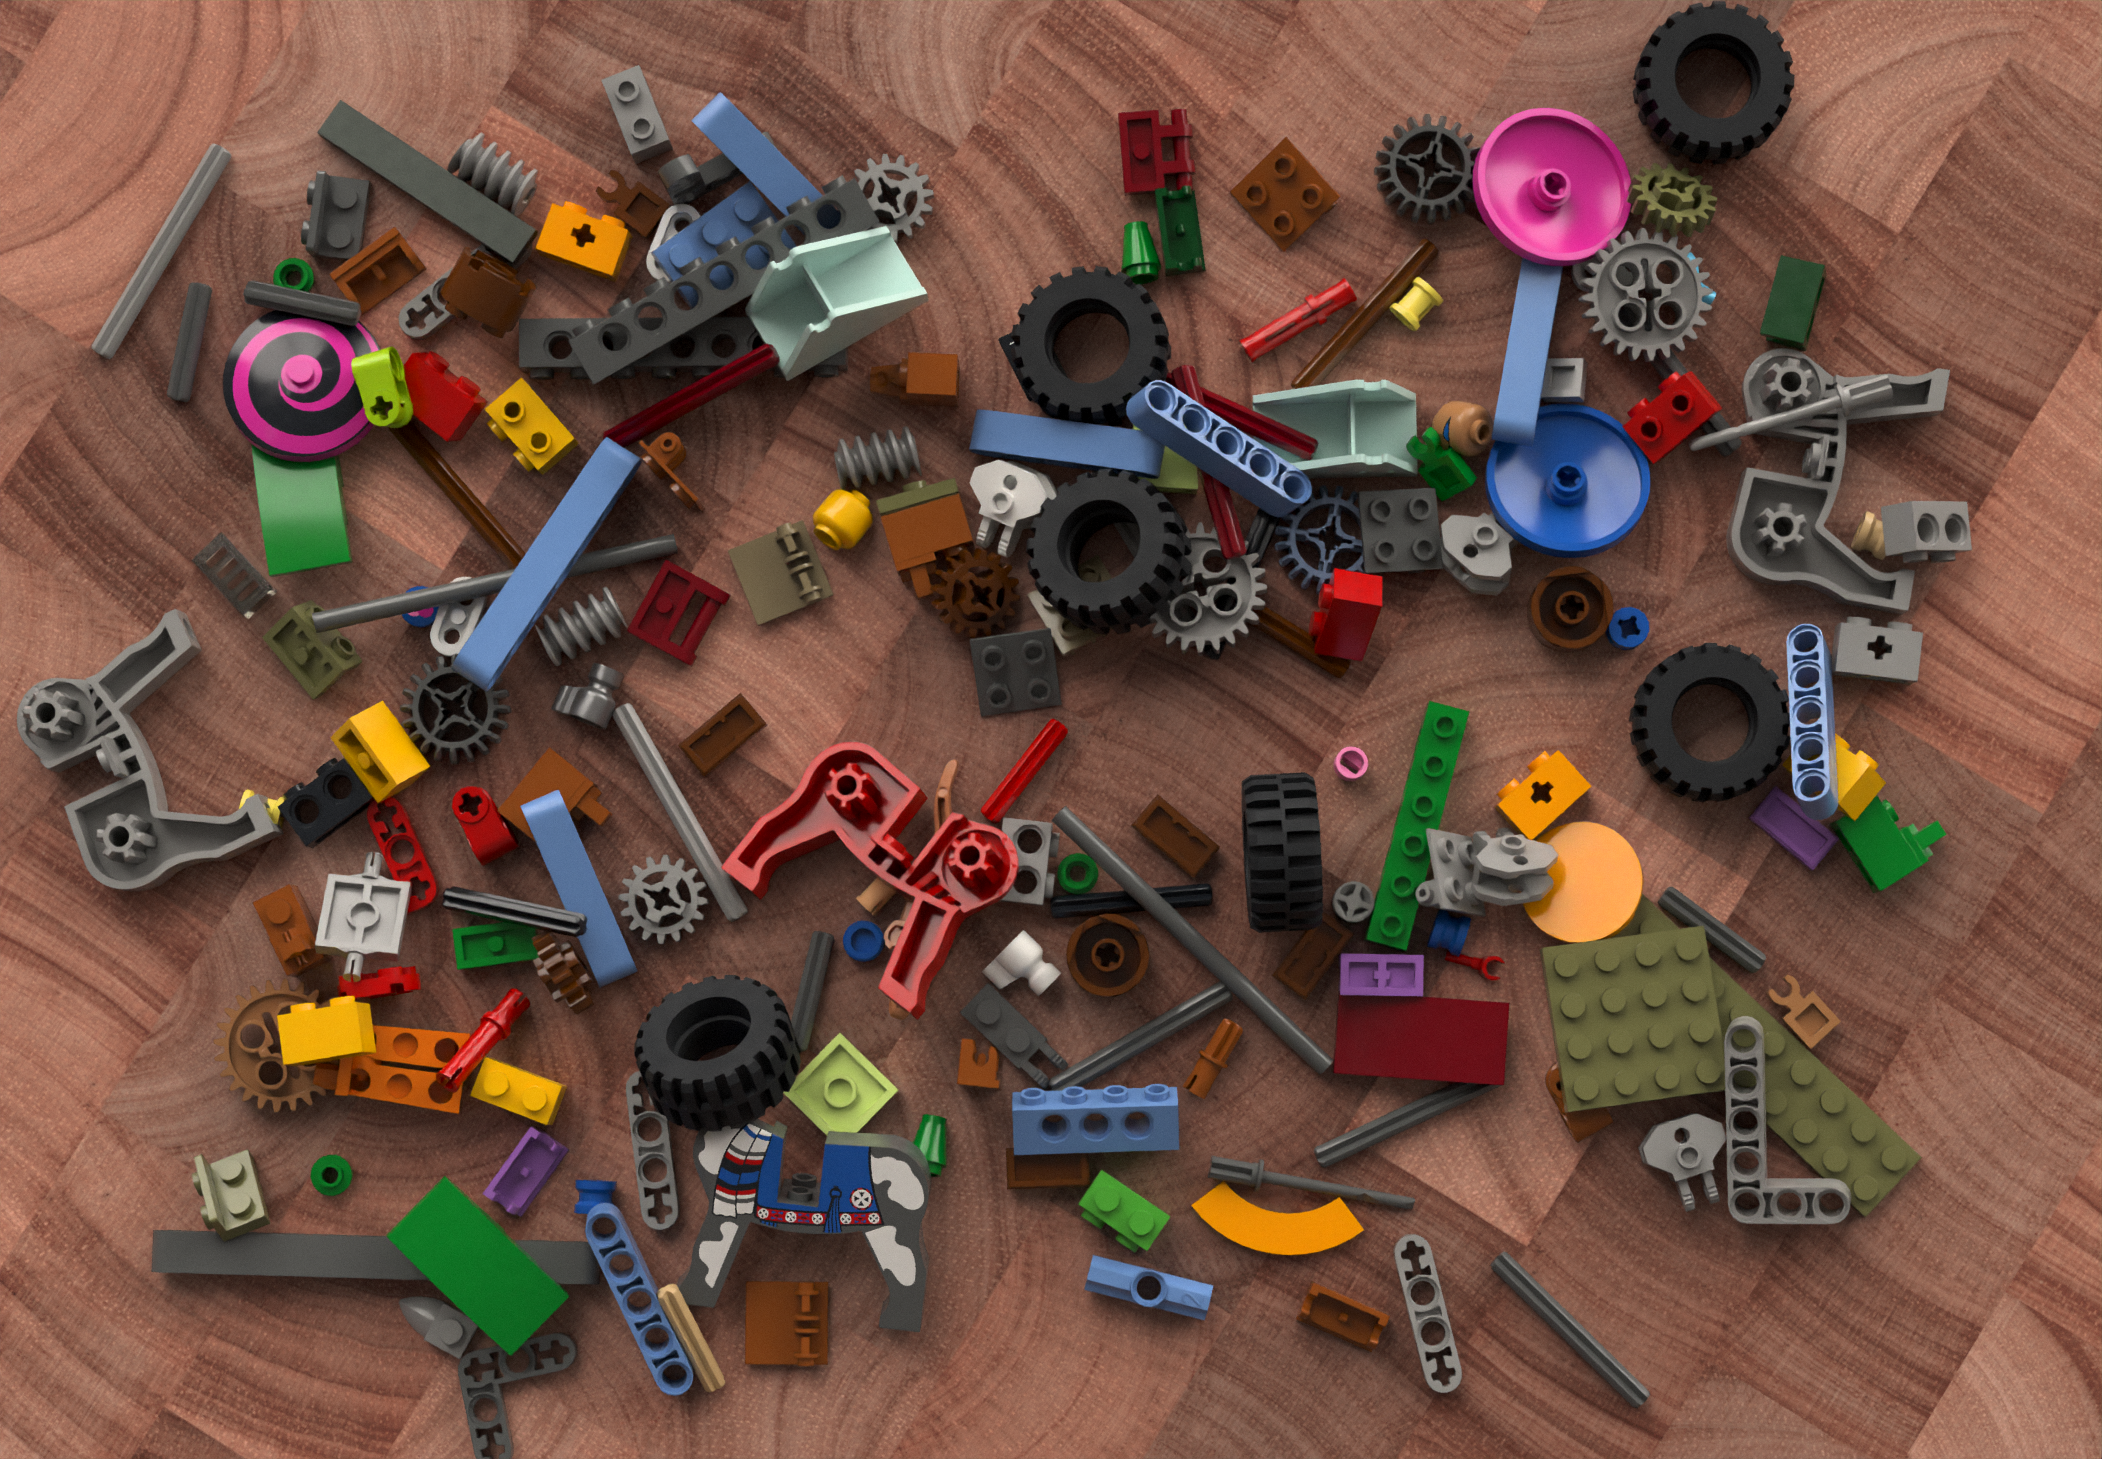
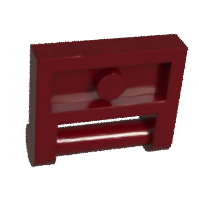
M665 560L630 623L627 632L692 667L698 657L695 655L698 646L720 606H726L731 595ZM698 591L707 596L682 644L679 646L670 641Z

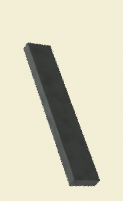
M342 100L338 102L317 132L320 137L514 266L517 265L538 235L536 229Z

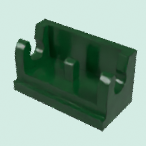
M1182 186L1181 190L1169 191L1167 188L1155 189L1154 199L1165 277L1206 271L1195 190L1191 191V186Z
M1783 255L1780 256L1760 330V335L1765 336L1766 341L1806 351L1827 275L1825 265Z

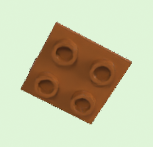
M1285 137L1230 191L1283 251H1286L1324 213L1327 214L1337 205L1336 201L1341 197L1288 137Z
M666 432L661 434L649 447L641 440L639 444L645 453L640 458L660 480L667 475L673 481L669 488L688 509L695 504L703 512L705 508L699 499L673 473L685 460L687 454L686 448L679 437L674 433Z
M746 1281L745 1364L828 1365V1282Z

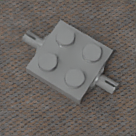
M373 852L366 853L363 873L350 876L328 874L315 941V950L318 954L338 955L347 958L343 978L351 982L352 975L354 982L360 981L363 960L399 961L411 896V882L389 880L379 875L383 855L375 852L374 858Z

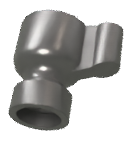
M593 663L588 675L589 685L587 687L561 686L551 709L590 726L606 730L615 708L612 692L619 688L624 675L607 666Z

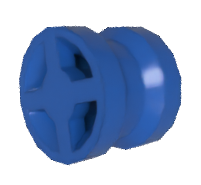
M1623 607L1613 614L1612 620L1605 632L1606 637L1615 648L1632 650L1642 644L1647 638L1649 621L1646 615L1639 609Z
M1438 909L1427 947L1432 949L1442 947L1448 949L1451 955L1459 957L1468 933L1471 918L1467 916L1456 918L1450 916L1447 910Z
M576 1180L575 1188L579 1192V1201L574 1206V1213L588 1214L591 1208L597 1204H613L612 1193L617 1190V1181Z

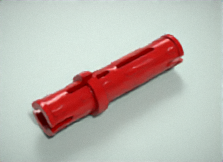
M1345 278L1341 279L1340 282L1316 296L1312 294L1306 296L1303 304L1273 320L1248 337L1239 340L1250 361L1253 363L1257 358L1317 323L1320 326L1325 324L1328 316L1346 305L1357 301V297ZM1329 300H1331V302H1330L1329 304H1327V305H1325L1324 307H1322V308H1320V309L1314 311L1312 314H1310V315H1308L1307 317H1305V318L1302 319V317H1303L1304 315H1306L1307 313H1309V312H1311V311L1317 309L1318 307H1320V306L1323 305L1324 303H1326V302H1328ZM1292 322H1295L1292 326L1288 327L1287 329L1281 331L1280 333L1265 341V339L1270 335L1276 333L1277 331L1281 330L1282 328L1286 327Z
M511 988L492 1012L488 1011L481 1017V1025L443 1069L436 1074V1080L439 1084L445 1079L449 1080L443 1086L444 1089L453 1093L457 1092L460 1085L499 1040L503 1041L510 1035V1027L530 1007V1001L527 996L521 1002L517 1001L524 993Z

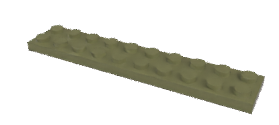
M1642 894L1639 906L1631 922L1612 938L1679 928ZM1709 957L1723 1046L1727 1028L1737 1017H1753L1763 1027L1766 1126L1821 1178H1833L1844 1182L1850 1189V1205L1860 1215L1866 1217L1922 1157ZM1739 1029L1733 1034L1736 1044L1742 1047H1749L1756 1041L1754 1034L1747 1029ZM1740 1070L1734 1074L1735 1082L1741 1087H1752L1757 1082L1755 1075L1748 1070Z

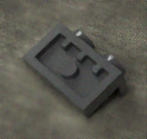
M317 170L316 180H310L307 190V204L312 205L310 221L304 220L301 231V243L306 245V251L312 257L348 261L362 250L371 191V182L369 180L330 176L326 171Z

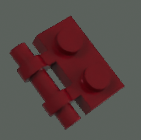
M1159 110L1118 113L1124 196L1153 194L1155 189L1165 188V176L1176 177L1177 190H1181L1182 186H1191L1192 191V175L1196 174L1195 161L1191 160L1189 139L1193 138L1192 125L1188 124L1187 110H1171L1172 125H1160ZM1161 141H1173L1175 161H1163Z

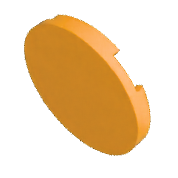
M1572 822L1551 829L1537 840V842L1552 845L1558 854L1557 862L1547 871L1554 881L1553 888L1541 901L1523 903L1527 914L1542 932L1559 941L1573 944L1612 938L1631 922L1641 900L1644 876L1635 851L1619 833L1598 823Z

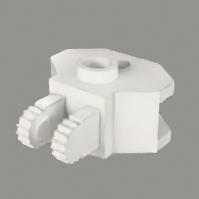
M996 460L975 467L969 483L981 504L979 514L984 515L979 532L977 533L976 544L984 548L991 545L999 524H1005L1006 526L998 546V554L1007 558L1010 557L1013 551H1015L1022 530L1029 529L1034 517L1041 518L1044 513L1040 506L1047 497L1053 500L1058 495L1049 475L1016 461L1005 462L1003 460Z

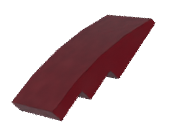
M1338 991L1333 1073L1504 1085L1510 1003L1422 996L1340 995V991Z

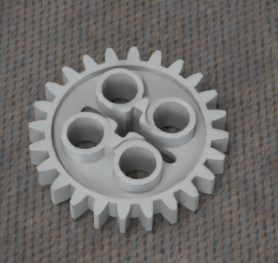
M1642 228L1637 231L1636 240H1634L1631 233L1626 231L1621 234L1622 246L1614 238L1608 240L1607 248L1610 253L1598 249L1595 252V257L1600 264L1588 263L1585 266V269L1593 277L1580 281L1579 284L1590 290L1589 294L1578 298L1579 302L1590 304L1591 309L1581 316L1585 319L1594 318L1596 323L1589 329L1590 334L1600 330L1604 333L1599 344L1600 346H1604L1611 341L1615 343L1613 355L1617 356L1625 349H1628L1629 361H1634L1642 351L1647 363L1654 360L1655 351L1657 350L1659 356L1664 360L1670 357V346L1678 353L1685 350L1682 338L1690 342L1698 338L1692 326L1696 328L1706 326L1707 323L1699 316V313L1710 311L1712 306L1702 302V297L1713 293V289L1701 287V281L1707 279L1710 274L1709 272L1697 273L1695 268L1703 259L1699 257L1690 261L1687 256L1692 246L1689 244L1680 250L1677 249V235L1663 242L1662 231L1660 233L1654 232L1651 239H1649L1646 229ZM1642 259L1646 260L1647 262L1645 278L1643 268L1640 265V261ZM1659 264H1665L1672 270L1673 278L1670 284H1664L1657 278L1656 268ZM1618 266H1625L1631 271L1633 280L1630 286H1623L1618 282L1616 278ZM1644 288L1647 293L1653 294V299L1647 303L1645 298H1639L1638 292ZM1662 304L1668 305L1674 310L1675 321L1673 325H1666L1659 318V308ZM1622 306L1628 307L1634 312L1635 323L1633 327H1626L1619 321L1618 313ZM1646 313L1648 322L1651 326V330L1649 332H1647L1644 328V322L1646 321Z
M1199 522L1196 533L1190 534L1189 530L1186 532V536L1191 540L1192 548L1191 554L1185 556L1191 563L1189 575L1181 582L1184 588L1180 594H1186L1167 601L1170 608L1163 615L1157 611L1150 616L1152 623H1156L1152 631L1154 638L1164 633L1167 634V648H1170L1176 641L1181 642L1182 654L1187 653L1190 645H1196L1198 655L1203 656L1205 645H1211L1213 651L1219 654L1221 641L1225 640L1230 647L1234 648L1235 633L1245 638L1249 636L1245 623L1258 625L1259 617L1252 610L1265 609V601L1256 597V595L1267 593V585L1256 582L1265 576L1264 568H1252L1259 560L1257 553L1244 555L1232 560L1224 559L1215 527L1208 534L1205 533L1202 522ZM1245 540L1244 543L1247 551L1249 542ZM1220 557L1226 562V567L1218 573L1209 572L1204 567V562L1208 558ZM1228 578L1236 579V582L1231 585L1220 584ZM1202 582V585L1207 588V595L1199 597L1198 592L1194 591V583ZM1222 595H1229L1236 599L1237 605L1233 610L1223 612L1215 607L1214 602ZM1188 605L1197 611V616L1190 622H1182L1175 617V611L1181 606Z

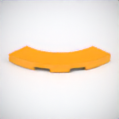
M1222 1181L1191 1205L1203 1220L1228 1239L1242 1246L1271 1254L1300 1255L1319 1252L1338 1246L1364 1231L1340 1197L1310 1211L1278 1213L1262 1209L1238 1196L1225 1181Z

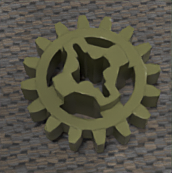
M1653 163L1650 170L1641 167L1638 175H1634L1628 189L1627 202L1633 204L1632 214L1643 215L1641 221L1643 225L1649 223L1656 225L1655 232L1660 233L1664 228L1669 230L1672 237H1676L1678 231H1682L1684 235L1691 237L1694 230L1702 233L1706 225H1710L1716 211L1714 207L1717 197L1710 195L1713 189L1712 186L1700 184L1703 178L1701 175L1694 177L1688 175L1689 168L1684 167L1681 171H1677L1672 163H1668L1666 169H1662L1660 165Z

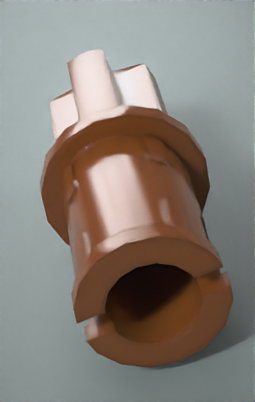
M1223 1019L1206 1049H1200L1198 1052L1201 1056L1182 1086L1198 1097L1205 1099L1222 1068L1227 1069L1228 1064L1225 1062L1242 1035L1243 1028L1230 1019Z

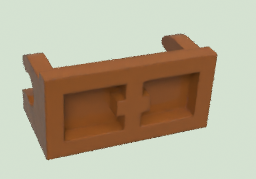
M393 227L329 275L349 301L360 304L361 316H363L427 268L398 229Z
M962 1038L957 1084L1000 1089L1001 1080H997L999 1053L996 1047L990 1046L988 1051L989 1060L986 1064V1055L983 1053L978 1055L976 1063V1041Z
M1311 1281L1296 1316V1319L1370 1352L1376 1349L1379 1336L1390 1318L1388 1314L1313 1281Z

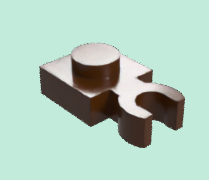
M610 170L608 174L613 180L618 182V187L614 192L608 193L598 186L596 189L598 196L607 203L617 202L620 204L614 211L615 216L648 240L660 224L663 214L671 205L639 181L630 190L624 177L619 172Z

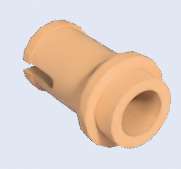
M876 878L856 899L872 915L876 916L877 912L892 898L896 891Z

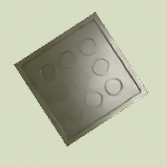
M1704 926L1539 949L1565 1113L1725 1091V1053Z

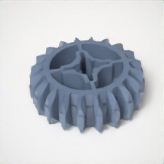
M1325 485L1320 486V499L1315 500L1312 493L1305 506L1301 505L1294 510L1296 515L1289 513L1284 517H1280L1290 525L1289 527L1278 526L1275 529L1276 535L1287 538V541L1275 544V551H1288L1289 555L1279 560V565L1285 567L1291 563L1294 564L1295 568L1288 574L1290 580L1296 579L1300 573L1306 576L1301 583V589L1307 590L1311 580L1318 582L1316 588L1317 595L1320 594L1323 583L1329 584L1332 573H1330L1333 558L1339 553H1351L1352 551L1362 553L1355 564L1346 570L1365 573L1363 569L1362 540L1355 539L1354 536L1346 534L1340 526L1342 511L1351 516L1361 530L1359 508L1354 505L1358 495L1356 491H1353L1348 501L1341 499L1343 494L1342 486L1336 487L1334 498L1328 497V489ZM1329 509L1327 521L1323 527L1318 529L1308 528V530L1298 528L1302 520L1312 512ZM1333 521L1334 539L1341 541V545L1338 547L1334 544L1333 550L1329 552L1328 560H1325V542L1319 540L1318 536L1321 534L1325 537L1326 531H1329ZM1296 541L1304 542L1305 545L1312 546L1317 550L1319 554L1318 570L1309 566L1302 559L1298 552Z

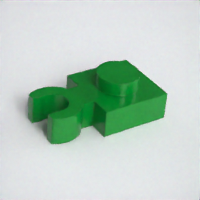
M1429 427L1421 436L1427 445L1422 444L1416 435L1411 437L1406 444V448L1414 458L1423 461L1418 472L1431 488L1436 489V495L1441 501L1472 486L1477 479L1476 475L1453 448L1443 450L1440 446V436L1435 429Z

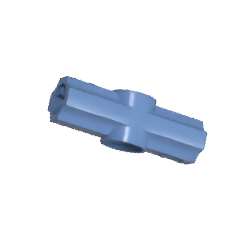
M1093 1255L1084 1290L1134 1302L1144 1307H1153L1205 1321L1213 1285ZM1153 1276L1160 1282L1161 1290L1155 1298L1145 1299L1138 1294L1137 1284L1141 1278Z

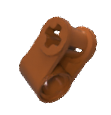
M1557 1063L1548 1069L1545 1075L1546 1087L1560 1110L1559 1113L1577 1143L1613 1123L1606 1107L1565 1113L1561 1087L1557 1088L1556 1086L1560 1081Z

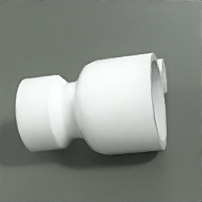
M1025 930L982 971L998 989L1007 986L1020 977H1024L1028 980V987L1037 996L1041 995L1061 974L1052 963H1045L1043 961L1041 946Z

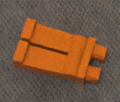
M373 1025L376 1053L339 1059V1065L316 1063L313 1084L325 1089L335 1090V1095L348 1096L349 1094L459 1114L463 1083L457 1092H449L443 1088L449 1080L445 1079L439 1084L436 1080L438 1072L384 1066L383 1061L443 1068L469 1039L470 1034Z

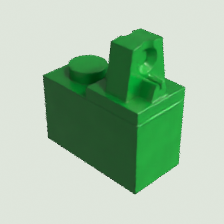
M1875 796L1856 821L1844 814L1830 823V826L1873 893H1877L1929 861L1928 858L1933 853L1928 846L1947 835L1938 820L1920 831L1917 830L1914 824L1898 829L1895 822L1899 820V817L1892 805L1886 799L1881 802L1879 797Z

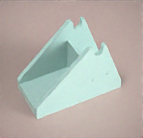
M887 226L794 247L789 251V256L782 262L775 263V261L769 263L745 311L764 344H772L776 348L780 357V362L777 366L785 379L789 381L927 302L928 293L921 286L891 237Z
M1350 380L1253 395V411L1313 437L1318 441V448L1313 458L1305 460L1253 436L1255 441L1301 470L1309 479L1417 477L1418 475L1417 459L1406 448V444L1414 435L1417 437L1416 393L1388 380H1381L1379 382Z

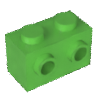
M1102 1169L1078 1203V1205L1085 1209L1081 1214L1083 1218L1100 1229L1106 1223L1117 1230L1119 1233L1115 1239L1135 1253L1139 1247L1148 1251L1170 1218V1215Z

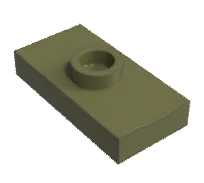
M955 478L927 485L926 480H921L904 485L902 487L903 493L876 500L882 517L959 494Z

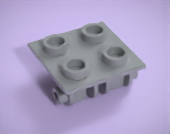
M1431 828L1426 829L1435 879L1422 883L1416 889L1415 895L1419 904L1425 907L1433 906L1436 909L1481 917L1486 916L1485 901L1478 900L1471 891L1475 860L1478 855L1477 849L1472 843V838Z

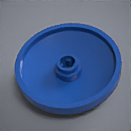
M1576 404L1539 407L1533 446L1501 441L1494 442L1485 473L1487 499L1500 525L1524 546L1553 557L1581 558L1607 551L1623 541L1634 530L1644 513L1650 493V470L1645 453L1625 431L1619 421L1602 411Z

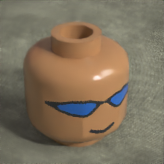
M1450 401L1443 405L1435 415L1432 428L1439 434L1441 439L1440 446L1444 451L1448 448H1453L1459 455L1477 456L1490 443L1493 422L1488 410L1479 404Z

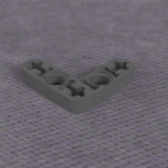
M763 132L762 134L776 147L770 134ZM723 153L698 167L691 155H682L671 160L658 170L659 177L674 205L688 204L743 174Z
M552 1333L527 1339L519 1347L529 1356V1365L523 1372H514L508 1367V1353L499 1345L472 1351L460 1360L458 1376L476 1459H493L492 1456L484 1455V1449L490 1446L489 1435L487 1433L480 1437L478 1428L489 1429L499 1423L501 1424L502 1432H494V1438L497 1445H504L505 1452L499 1455V1459H512L514 1444L501 1383L561 1371L570 1367L578 1355V1347L570 1335ZM553 1340H559L561 1346H568L569 1353L563 1356V1363H558L556 1357L544 1358L541 1360L544 1368L537 1369V1354L532 1344L539 1343V1352L553 1348ZM499 1352L498 1365L504 1377H496L497 1369L484 1372L482 1374V1381H477V1377L473 1374L468 1375L467 1367L473 1365V1358L478 1357L480 1364L495 1361L492 1353ZM489 1398L496 1403L497 1414L492 1421L484 1422L476 1416L475 1405L479 1399Z

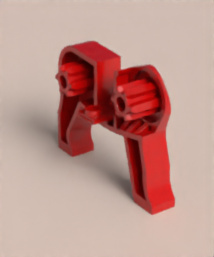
M860 742L838 743L825 749L813 759L793 794L777 808L758 819L721 868L732 879L761 900L768 892L772 874L780 865L841 840L873 875L899 894L914 901L878 989L918 1020L925 1012V1001L929 985L944 965L961 923L967 917L1000 901L1013 887L1018 874V853L1011 839L1000 829L969 821L964 815L952 812L911 864L914 857L896 839L928 797L921 788L871 746Z

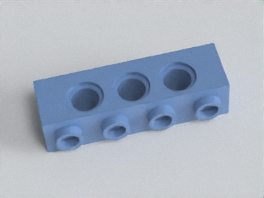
M1151 1084L1145 1088H1126L1121 1085H1111L1104 1089L1085 1090L1082 1087L1072 1086L1062 1091H1044L1040 1088H1027L1021 1092H1012L1014 1155L1179 1150L1177 1087H1168L1164 1084ZM1135 1112L1146 1115L1142 1119L1137 1120L1128 1117ZM1091 1114H1101L1104 1116L1103 1119L1098 1121H1092L1086 1117ZM1050 1115H1058L1063 1119L1058 1122H1050L1045 1118Z

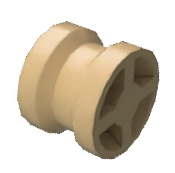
M1865 511L1853 537L1851 549L1857 551L1868 550L1872 552L1875 558L1883 560L1885 557L1882 521L1877 520L1875 514Z

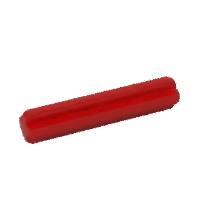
M1050 719L983 805L981 813L992 823H999L1066 737L1068 729L1057 719Z

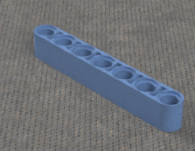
M608 437L600 443L453 662L451 668L453 671L485 691H488L494 685L636 474L642 462L641 458Z

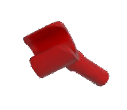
M1448 950L1445 957L1446 961L1477 970L1478 974L1486 980L1500 979V977L1488 974L1486 967L1490 961L1493 960L1494 962L1505 964L1503 959L1498 956L1477 958L1460 954L1457 957L1451 955Z

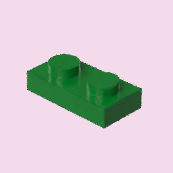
M500 922L452 929L457 970L530 961L539 957L538 951L531 939L538 935L535 928Z

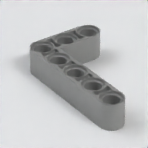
M1737 1017L1728 1026L1724 1040L1727 1179L1730 1214L1737 1221L1746 1224H1835L1841 1222L1848 1215L1851 1203L1850 1189L1844 1182L1833 1178H1767L1764 1031L1759 1021L1753 1017ZM1739 1029H1747L1754 1034L1756 1041L1749 1047H1742L1736 1044L1733 1034ZM1740 1070H1748L1755 1075L1757 1082L1752 1087H1741L1735 1082L1734 1074ZM1741 1111H1749L1756 1116L1758 1123L1752 1128H1742L1735 1121V1115ZM1741 1152H1751L1757 1157L1759 1163L1754 1168L1746 1169L1739 1166L1736 1156ZM1742 1193H1752L1758 1198L1759 1205L1754 1209H1745L1739 1205L1737 1197ZM1784 1193H1794L1800 1198L1801 1205L1796 1209H1786L1779 1203L1778 1198ZM1826 1193H1836L1842 1198L1843 1205L1838 1209H1827L1823 1206L1820 1199Z

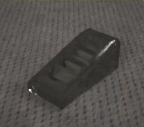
M222 532L192 559L208 579L247 619L278 592ZM224 547L228 553L211 568L206 562L218 550ZM234 558L238 564L221 579L217 574ZM245 569L248 575L232 590L228 584ZM256 581L259 586L242 601L238 596L250 584Z

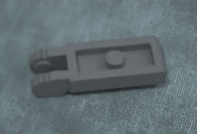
M989 983L960 1011L1018 1069L1022 1067L1044 1089L1050 1084L1048 1076L1040 1069H1036L1028 1061L1038 1049L1048 1057V1060L1056 1068H1060L1063 1071L1069 1065L1046 1043L1048 1039Z

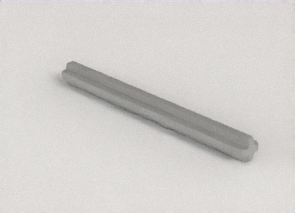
M214 143L208 148L93 342L92 349L97 354L107 359L113 358L231 159L230 152Z
M630 703L621 705L613 711L612 716L726 918L732 922L743 917L748 912L746 905L729 875L721 868L722 863L635 709Z

